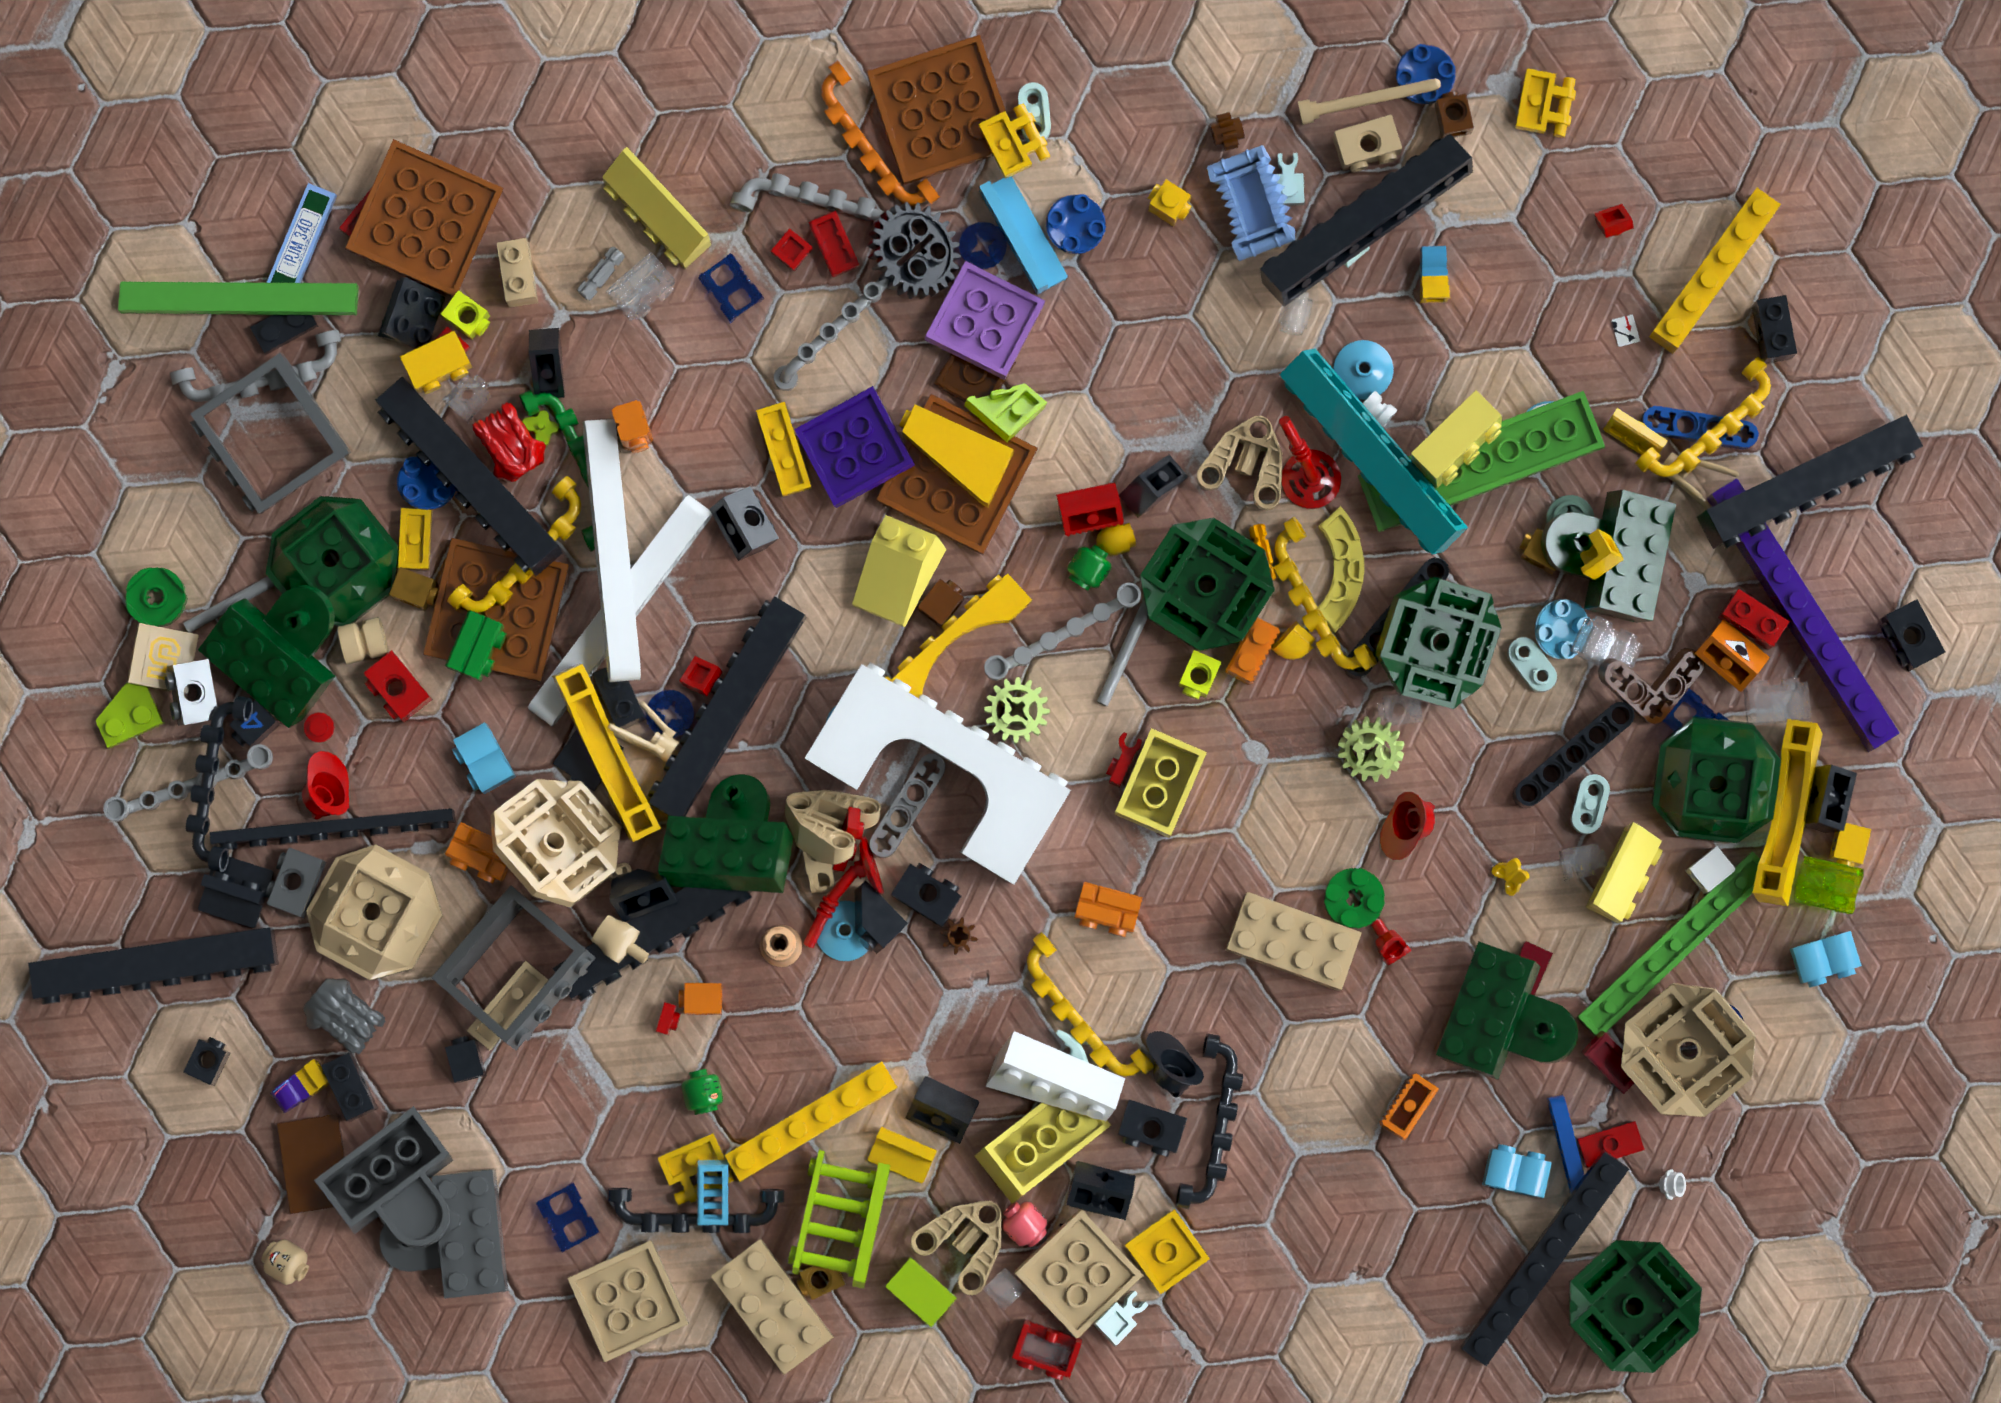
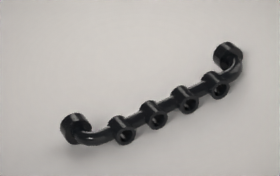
M237 696L234 702H226L220 705L213 713L211 725H203L200 733V740L203 743H207L206 755L200 754L196 759V772L203 773L201 785L195 784L191 790V802L198 803L196 815L190 814L187 818L186 831L193 833L192 848L195 855L201 861L208 863L209 869L213 871L224 872L229 860L227 848L213 846L208 851L204 845L205 835L210 827V820L208 818L209 808L215 795L213 788L214 777L219 769V746L224 739L223 721L228 714H232L234 720L248 722L253 710L252 699L248 697Z
M1206 1034L1202 1057L1215 1059L1217 1054H1221L1226 1060V1067L1222 1077V1089L1216 1111L1215 1129L1211 1139V1152L1206 1167V1180L1204 1188L1198 1192H1193V1185L1179 1184L1176 1207L1189 1209L1190 1204H1201L1208 1201L1215 1192L1217 1182H1224L1227 1173V1164L1221 1163L1223 1151L1229 1152L1231 1149L1233 1134L1226 1133L1228 1121L1234 1122L1237 1116L1238 1104L1232 1103L1233 1091L1240 1092L1243 1074L1237 1073L1238 1058L1235 1051L1228 1044L1219 1042L1220 1036L1215 1034Z
M608 1188L607 1201L614 1202L615 1213L620 1220L626 1224L641 1225V1232H659V1226H671V1232L687 1233L690 1232V1226H702L703 1233H719L720 1226H732L733 1233H750L751 1226L765 1225L774 1218L777 1213L778 1203L784 1202V1189H760V1202L766 1203L765 1210L760 1214H728V1225H698V1214L632 1213L626 1208V1202L632 1201V1188Z

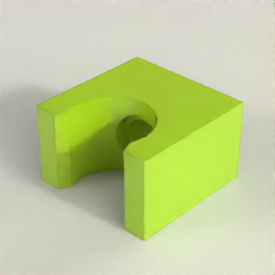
M912 1257L885 1286L930 1327L937 1322L957 1299L955 1295Z

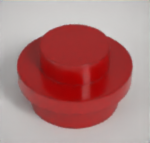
M313 713L304 723V732L313 742H325L334 733V722L325 713Z

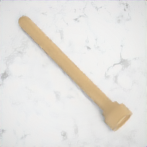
M1434 78L1318 104L1316 101L1310 102V99L1298 101L1302 125L1314 123V119H1319V115L1435 91L1441 87V82Z

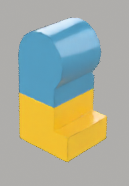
M1422 246L1420 251V303L1447 302L1450 298V289L1448 285L1446 246Z

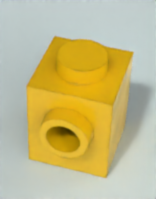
M1166 179L1162 186L1156 184L1150 192L1148 199L1151 202L1148 211L1174 226L1178 219L1183 221L1191 210L1192 206L1189 204L1191 195Z

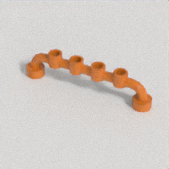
M838 60L830 65L828 68L831 73L824 79L821 87L822 98L828 106L824 112L834 125L840 122L846 130L842 136L852 149L858 146L863 153V156L859 159L869 173L875 169L881 177L877 183L887 196L893 193L901 203L908 202L909 205H914L917 202L921 204L926 200L932 204L938 200L940 196L927 179H924L917 185L920 190L917 193L910 194L905 191L834 96L833 87L836 83L839 82L844 86L852 79Z

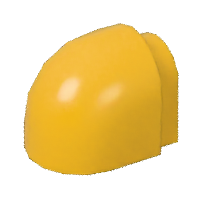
M1130 522L1122 526L1118 524L1116 527L1112 525L1110 528L1106 526L1105 529H1101L1096 538V546L1107 552L1109 557L1129 552L1130 548L1136 546Z
M1295 621L1276 641L1272 651L1284 659H1299L1314 648L1312 644L1316 639Z

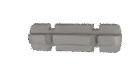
M610 247L604 254L606 258L604 260L600 259L588 274L587 282L583 281L577 288L578 293L585 299L591 300L597 293L596 288H601L615 271L613 267L615 265L619 266L624 260L625 256L617 248Z

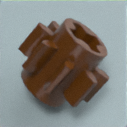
M1230 112L1216 115L1217 123L1210 124L1215 146L1223 144L1224 151L1238 148V140L1245 139L1240 117L1232 118Z
M961 917L959 924L955 925L949 919V931L943 930L940 932L941 935L948 936V941L943 944V947L952 945L954 947V955H957L959 948L963 947L969 953V941L976 942L978 938L970 936V932L974 930L975 925H970L967 928L964 925V917ZM958 928H962L963 934L967 935L968 938L967 940H962L960 944H955V938L950 937L951 932L956 933Z

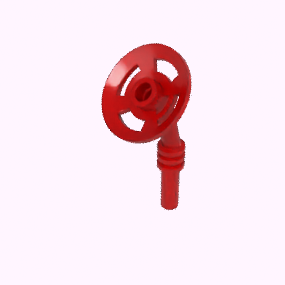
M1283 416L1279 419V424L1290 443L1289 449L1293 455L1286 462L1282 471L1281 483L1284 493L1292 503L1305 509L1324 507L1339 492L1341 486L1340 469L1335 460L1325 452L1309 449L1305 439L1300 438L1290 417ZM1320 459L1324 460L1331 467L1333 477H1330L1327 468L1320 463ZM1296 462H1300L1302 466L1299 471L1292 469ZM1317 466L1322 469L1325 477H1321L1320 471L1316 469ZM1300 479H1302V482H1303V484L1307 487V490H1305V489L1300 485V483H1299V480H1300ZM1294 480L1297 490L1304 495L1303 498L1294 493L1290 486V481ZM1325 485L1332 488L1325 497L1314 501L1313 493L1321 491Z
M862 836L859 844L860 860L855 861V865L849 867L827 896L823 895V901H820V907L816 909L817 915L803 942L804 945L814 948L828 918L832 919V913H835V907L839 905L838 899L858 876L860 879L866 877L879 894L884 893L880 874L865 836Z

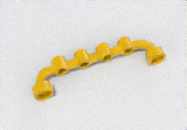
M1757 357L1747 365L1742 374L1749 382L1756 379L1759 384L1758 390L1749 395L1735 410L1722 418L1714 428L1703 434L1694 445L1683 451L1670 465H1662L1658 462L1661 455L1651 447L1635 462L1637 467L1643 473L1650 470L1655 475L1661 477H1672L1683 469L1688 474L1692 472L1701 462L1697 458L1704 451L1709 456L1722 445V442L1719 440L1720 437L1725 433L1730 437L1734 436L1743 427V424L1740 422L1741 419L1746 415L1753 419L1765 408L1761 402L1769 395L1771 388L1770 378L1764 371L1767 364L1760 357Z
M569 476L564 477L552 491V494L560 502L565 499L569 502L568 511L559 517L547 532L554 541L559 537L565 541L574 533L576 528L572 523L577 519L581 511V500L574 490L577 484ZM515 563L509 572L491 587L488 594L482 600L474 601L470 599L473 592L462 584L454 590L447 599V602L456 610L462 607L467 611L471 610L476 613L488 610L496 602L503 606L513 595L509 588L516 581L524 584L533 573L530 570L524 573Z
M1292 517L1283 523L1285 529L1278 535L1275 541L1274 551L1279 561L1274 566L1277 575L1283 582L1287 579L1290 581L1293 589L1288 591L1290 599L1296 607L1301 604L1307 612L1302 617L1305 626L1310 632L1317 630L1321 637V640L1316 642L1320 653L1325 658L1330 655L1334 662L1344 669H1356L1361 666L1365 670L1370 669L1377 664V661L1365 643L1354 649V657L1348 658L1343 654L1338 640L1327 625L1326 618L1314 602L1312 593L1299 575L1296 564L1288 555L1286 545L1291 539L1298 543L1307 537L1300 522L1296 517Z
M1043 932L1032 940L1036 945L1030 950L1027 957V969L1035 980L1031 986L1041 998L1046 995L1049 996L1054 1002L1050 1009L1061 1022L1067 1018L1074 1026L1070 1033L1079 1044L1082 1045L1086 1041L1094 1050L1089 1054L1093 1061L1100 1068L1106 1065L1113 1073L1123 1077L1133 1076L1140 1071L1146 1075L1154 1068L1153 1063L1140 1048L1130 1055L1133 1060L1130 1064H1121L1115 1058L1109 1048L1099 1039L1093 1029L1040 968L1039 958L1043 954L1049 958L1057 951L1056 947Z

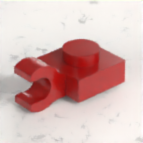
M1125 732L1121 734L1118 742L1122 754L1119 760L1113 757L1106 773L1111 776L1109 784L1120 788L1135 753L1142 744V740L1138 738L1134 747H1127L1124 742L1127 736Z

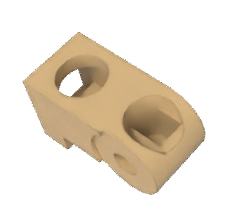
M803 851L811 894L831 890L835 886L832 864L820 863Z

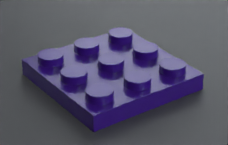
M873 386L794 429L835 508L844 505L915 466Z

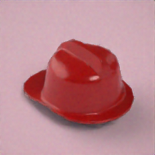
M326 751L314 753L309 759L307 782L302 789V801L306 808L312 812L313 819L318 820L321 817L330 815L339 816L344 814L349 808V778L347 769L336 755Z
M1403 792L1398 796L1380 832L1381 848L1388 858L1402 860L1408 857L1418 841L1431 834L1435 825L1434 804L1423 801L1414 792Z

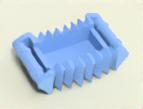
M1263 145L1250 150L1246 149L1243 153L1227 159H1221V161L1207 166L1210 181L1220 185L1216 191L1223 193L1221 199L1228 201L1224 207L1231 209L1227 216L1233 218L1229 225L1234 226L1230 232L1237 235L1232 242V246L1239 261L1252 256L1256 257L1257 254L1276 247L1280 248L1281 245L1295 240V228L1287 224L1292 217L1285 215L1291 207L1283 205L1288 196L1280 193L1285 186L1277 183L1281 176L1272 174L1275 167L1268 164L1271 158Z

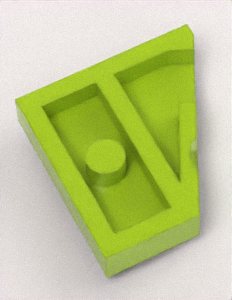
M1024 383L1012 386L1008 390L999 389L991 391L989 396L977 399L975 395L970 396L966 399L964 406L1004 441L1008 442L1045 409L1047 402Z
M127 682L95 720L109 749L165 724L149 688Z

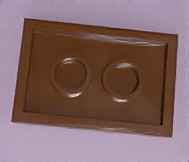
M339 1114L277 1123L290 1214L334 1208L314 1180L345 1158Z

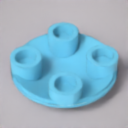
M1567 599L1554 600L1545 605L1539 612L1535 622V637L1538 645L1547 655L1556 659H1572L1585 648L1590 633L1593 630V622L1585 610L1576 602Z

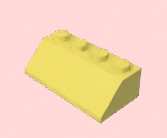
M628 147L622 150L602 177L606 184L603 188L612 200L616 201L619 198L626 206L623 211L634 223L639 220L646 227L643 232L655 245L660 242L666 248L664 255L674 266L680 263L686 269L711 246L708 233Z

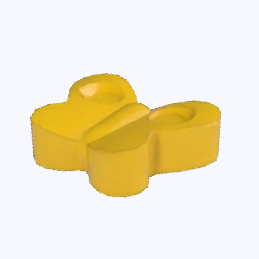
M1513 858L1507 863H1498L1492 868L1494 876L1505 880V892L1509 896L1517 894L1522 883L1530 878L1529 873L1521 869V862L1518 858Z

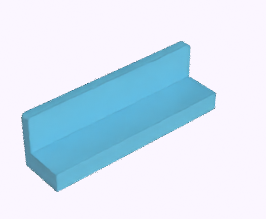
M1012 176L1007 179L1002 178L993 184L988 181L979 186L980 195L1035 293L1038 295L1066 280L1067 274Z

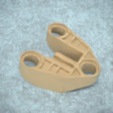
M1254 416L1224 434L1200 466L1196 480L1198 485L1204 490L1213 491L1218 489L1224 480L1226 471L1229 470L1238 443L1243 444V448L1235 471L1245 476H1252L1260 451L1266 452L1257 478L1258 482L1253 494V501L1261 510L1269 511L1276 508L1281 499L1282 451L1270 421L1263 416ZM1261 422L1266 426L1267 433L1263 438H1255L1251 435L1250 426L1253 423ZM1212 468L1218 472L1219 480L1215 484H1206L1202 480V472L1205 469ZM1270 488L1275 492L1276 499L1272 504H1263L1259 500L1258 495L1262 489Z
M830 790L796 792L790 794L786 799L785 817L797 847L820 863L839 864L850 859L854 852V837L850 833L841 830L848 807L861 809L860 822H864L865 830L878 823L881 810L880 803L870 797Z
M992 1201L954 1206L918 1229L911 1239L912 1248L916 1253L925 1256L930 1255L945 1239L947 1240L965 1217L971 1221L951 1243L962 1254L966 1255L984 1232L989 1235L986 1241L970 1258L971 1261L958 1277L959 1288L967 1295H975L983 1290L1001 1248V1211L998 1205ZM986 1205L992 1206L997 1213L996 1219L989 1224L983 1223L978 1216L980 1209ZM929 1233L933 1237L934 1245L930 1250L922 1251L917 1247L916 1238L919 1234ZM973 1272L980 1277L981 1282L976 1290H968L963 1286V1277L967 1273Z

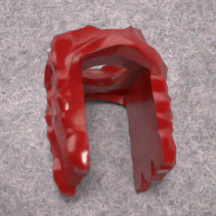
M506 402L501 404L502 414L498 410L495 414L490 413L484 421L480 419L472 424V429L475 435L481 439L482 444L495 463L493 475L497 479L515 482L528 471L544 464L546 445L543 441L532 438L525 424L518 418L515 407L511 403Z

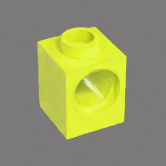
M459 290L441 313L445 321L472 340L476 335L481 336L490 324V321H488L490 317L488 311ZM472 310L476 313L474 321L469 324L462 323L460 321L461 314L464 311Z
M1194 650L1178 685L1184 688L1182 693L1199 700L1200 696L1206 698L1221 665V661ZM1195 669H1201L1207 674V681L1203 684H1195L1191 680L1190 673Z

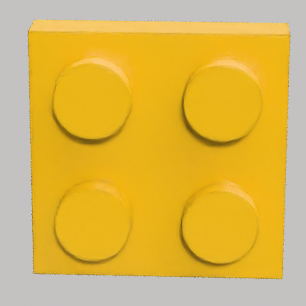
M1175 1209L1125 1244L1160 1295L1210 1260Z

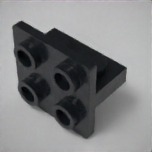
M401 277L400 280H397L378 337L406 344L414 349L429 343L445 297L407 277Z
M229 857L224 872L210 870L209 875L204 874L201 886L205 888L198 910L238 924L256 928L266 899L265 894L274 872Z

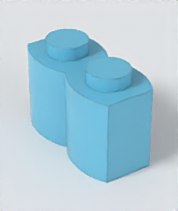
M485 722L453 740L456 747L452 751L460 765L466 763L471 773L466 775L474 791L480 789L483 794H486L516 777L491 729Z
M1851 931L1790 949L1800 984L1808 982L1809 988L1827 983L1826 977L1837 974L1838 979L1856 974L1854 968L1861 966Z
M1498 1144L1497 1149L1489 1150L1482 1185L1540 1199L1545 1197L1552 1162L1545 1161L1546 1155L1528 1151L1527 1156L1515 1154L1516 1148Z

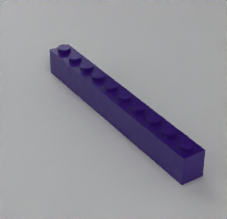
M1736 478L1712 493L1707 500L1713 507L1745 490ZM1765 524L1766 530L1753 537H1750L1749 533L1740 536L1742 541L1736 544L1780 615L1790 621L1787 626L1867 752L1876 749L1900 734L1767 524Z

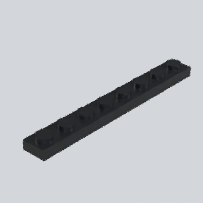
M449 808L210 832V844L227 848L229 851L238 849L237 844L249 843V848L267 847V841L279 840L280 845L297 844L298 838L310 837V842L327 841L328 835L340 834V839L357 838L358 832L370 831V836L388 835V829L400 828L401 833L418 832V826L430 825L431 830L448 829L449 823H456L455 810Z
M1602 1150L1460 1346L1463 1351L1483 1365H1488L1629 1170L1626 1165Z

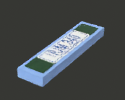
M309 183L307 184L267 283H301L337 195Z

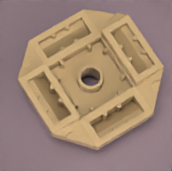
M536 779L496 809L490 816L493 851L534 897L572 907L616 871L621 826L582 781L562 782ZM547 842L553 844L556 849L551 848Z
M376 844L336 857L306 910L316 951L371 981L414 969L443 917L431 875ZM377 904L380 907V915L377 919L370 921L365 916V910L369 905Z
M1672 983L1626 1021L1621 1068L1660 1114L1705 1117L1752 1079L1756 1035L1716 988ZM1684 1042H1693L1698 1048V1053L1691 1057L1686 1056L1681 1051V1045Z

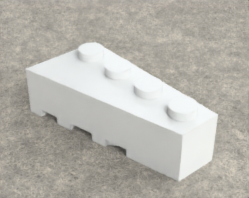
M1013 1032L996 1055L985 1087L1086 1115L1093 1119L1107 1121L1116 1109L1125 1078L1022 1034Z

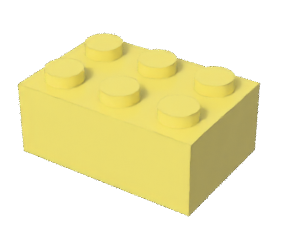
M1475 390L1411 453V461L1436 488L1442 483L1445 486L1449 485L1457 477L1458 473L1456 471L1463 463L1469 465L1480 454L1478 450L1485 441L1490 444L1502 432L1500 430L1502 427V415Z
M1151 728L1117 806L1115 815L1170 838L1207 752Z

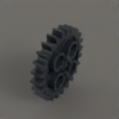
M905 202L900 207L895 205L889 211L887 210L880 215L881 218L873 223L875 229L868 234L875 240L867 244V247L874 249V252L868 256V259L876 260L877 262L872 267V270H881L882 272L878 280L882 281L887 278L889 280L888 290L897 286V295L900 296L907 291L909 299L914 298L917 294L920 299L927 297L928 294L932 297L939 293V291L947 288V283L955 278L952 273L959 269V266L954 261L961 258V255L953 250L960 246V243L951 241V237L956 232H947L946 230L950 222L945 221L941 223L939 221L940 212L934 216L930 215V206L921 211V206L918 202L911 207L908 202ZM911 226L917 230L918 235L913 232ZM928 235L931 236V240L926 245L916 251L901 266H897L899 259L910 252L915 245L923 241ZM892 243L896 245L898 252L893 249ZM930 249L935 253L936 258L931 255ZM910 266L915 269L917 276L912 273Z

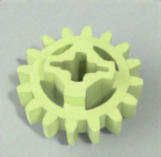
M1017 677L1015 684L1011 685L1005 679V688L1001 689L995 685L994 691L997 695L995 697L987 696V700L992 703V706L984 707V712L991 713L992 716L986 720V723H994L996 725L992 730L993 734H997L1000 731L1003 732V741L1012 736L1014 744H1018L1019 737L1023 736L1026 742H1029V734L1031 732L1037 736L1040 735L1038 725H1047V721L1042 718V715L1050 714V709L1043 708L1042 705L1048 702V698H1040L1038 696L1042 691L1041 687L1035 690L1031 689V680H1028L1025 685H1021L1020 677ZM1022 691L1027 694L1023 697H1012L1009 692ZM999 701L1005 707V714L1000 719H998L996 710ZM1034 702L1037 705V717L1035 721L1029 715V707H1031ZM1010 703L1016 707L1024 706L1022 709L1024 718L1019 715L1014 717L1010 715L1012 712ZM1011 724H1021L1026 729L1011 730L1007 727Z
M1366 716L1364 717L1363 724L1354 720L1351 726L1352 729L1348 727L1344 729V737L1340 738L1338 746L1342 747L1338 757L1346 758L1342 765L1343 768L1350 766L1353 768L1351 776L1354 777L1359 772L1362 774V781H1366L1368 776H1372L1374 782H1378L1380 774L1388 779L1391 770H1398L1400 765L1398 761H1402L1404 753L1400 751L1403 750L1404 741H1397L1400 735L1399 730L1390 731L1391 722L1383 726L1381 725V718L1377 717L1375 723H1370V719ZM1385 741L1388 742L1390 749L1386 747ZM1375 744H1377L1376 749L1369 751L1368 754L1365 755L1367 750H1369L1371 747H1374ZM1353 750L1357 752V758L1355 757Z

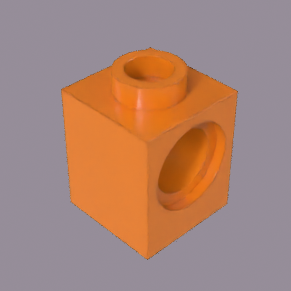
M685 983L684 990H679V1008H684V1014L722 1015L723 985L721 983Z

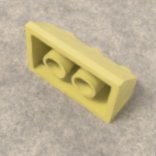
M1634 822L1627 825L1586 908L1616 923L1622 922L1623 918L1629 920L1636 906L1632 900L1637 891L1643 892L1649 880V877L1645 874L1650 864L1655 866L1663 850L1659 848L1662 841Z

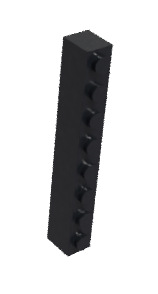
M1448 134L1443 139L1435 140L1422 154L1411 157L1405 163V166L1398 171L1387 174L1381 183L1374 188L1363 191L1353 203L1339 208L1334 216L1326 222L1315 225L1310 233L1301 240L1297 239L1291 242L1284 252L1277 257L1273 256L1266 260L1260 268L1262 283L1280 304L1285 307L1473 173L1471 155L1451 134Z
M403 376L376 399L381 408L377 413L388 425L394 422L400 429L397 435L407 446L413 443L419 451L416 453L418 458L427 467L432 464L439 471L435 476L446 488L450 485L453 486L458 492L455 498L466 510L471 506L476 511L477 515L474 517L485 530L491 528L497 534L494 540L505 552L509 548L516 555L513 559L514 562L524 573L530 570L537 577L563 554L553 538Z
M1906 414L1706 509L1697 516V519L1713 549L1721 545L1728 549L1741 542L1740 536L1746 533L1753 537L1767 529L1765 524L1773 520L1778 525L1792 517L1790 512L1796 509L1803 513L1817 505L1815 500L1824 497L1828 501L1842 493L1840 488L1849 485L1850 489H1853L1867 481L1865 476L1874 473L1875 477H1878L1892 469L1890 465L1897 461L1901 466L1915 459V452L1922 448L1923 444Z
M775 596L771 602L766 600L758 612V616L761 619L756 627L750 626L742 639L746 644L740 653L735 651L729 659L726 667L730 670L725 678L719 677L710 691L714 694L708 705L703 703L695 716V719L699 721L693 730L688 728L682 736L679 744L683 747L677 757L672 754L663 768L667 772L661 782L656 780L648 792L647 796L651 797L648 803L668 816L686 817L806 620L804 613Z
M685 887L675 893L678 902L627 922L640 931L634 944L649 954L654 951L661 954L674 946L672 940L680 935L687 938L699 931L698 924L707 919L712 923L726 914L724 910L726 907L733 903L738 907L752 898L750 893L753 891ZM593 943L585 949L596 958L586 969L588 972L580 976L572 985V990L568 995L572 1000L579 998L580 1002L596 993L594 989L596 986L603 982L608 986L622 977L620 972L631 966L632 970H635L643 964L629 954L620 963H617L606 956ZM565 961L553 967L554 972H556Z
M268 927L30 962L28 965L33 999L42 1000V1005L60 1003V997L72 995V1000L91 998V992L102 991L103 996L121 994L120 988L132 987L133 991L149 990L152 983L162 982L163 987L181 985V979L193 978V983L210 981L213 974L223 973V978L242 976L241 970L253 969L254 974L272 971L271 966L279 965L275 931L273 928Z

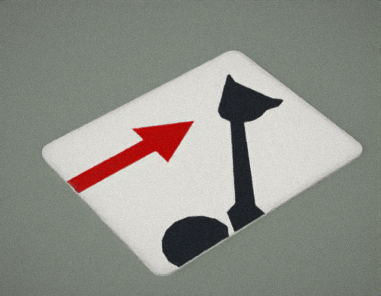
M1633 315L1612 320L1619 347L1640 341Z

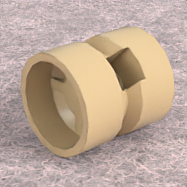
M380 617L363 620L362 625L359 627L355 623L338 626L339 641L347 665L363 661L365 655H369L373 659L389 653Z

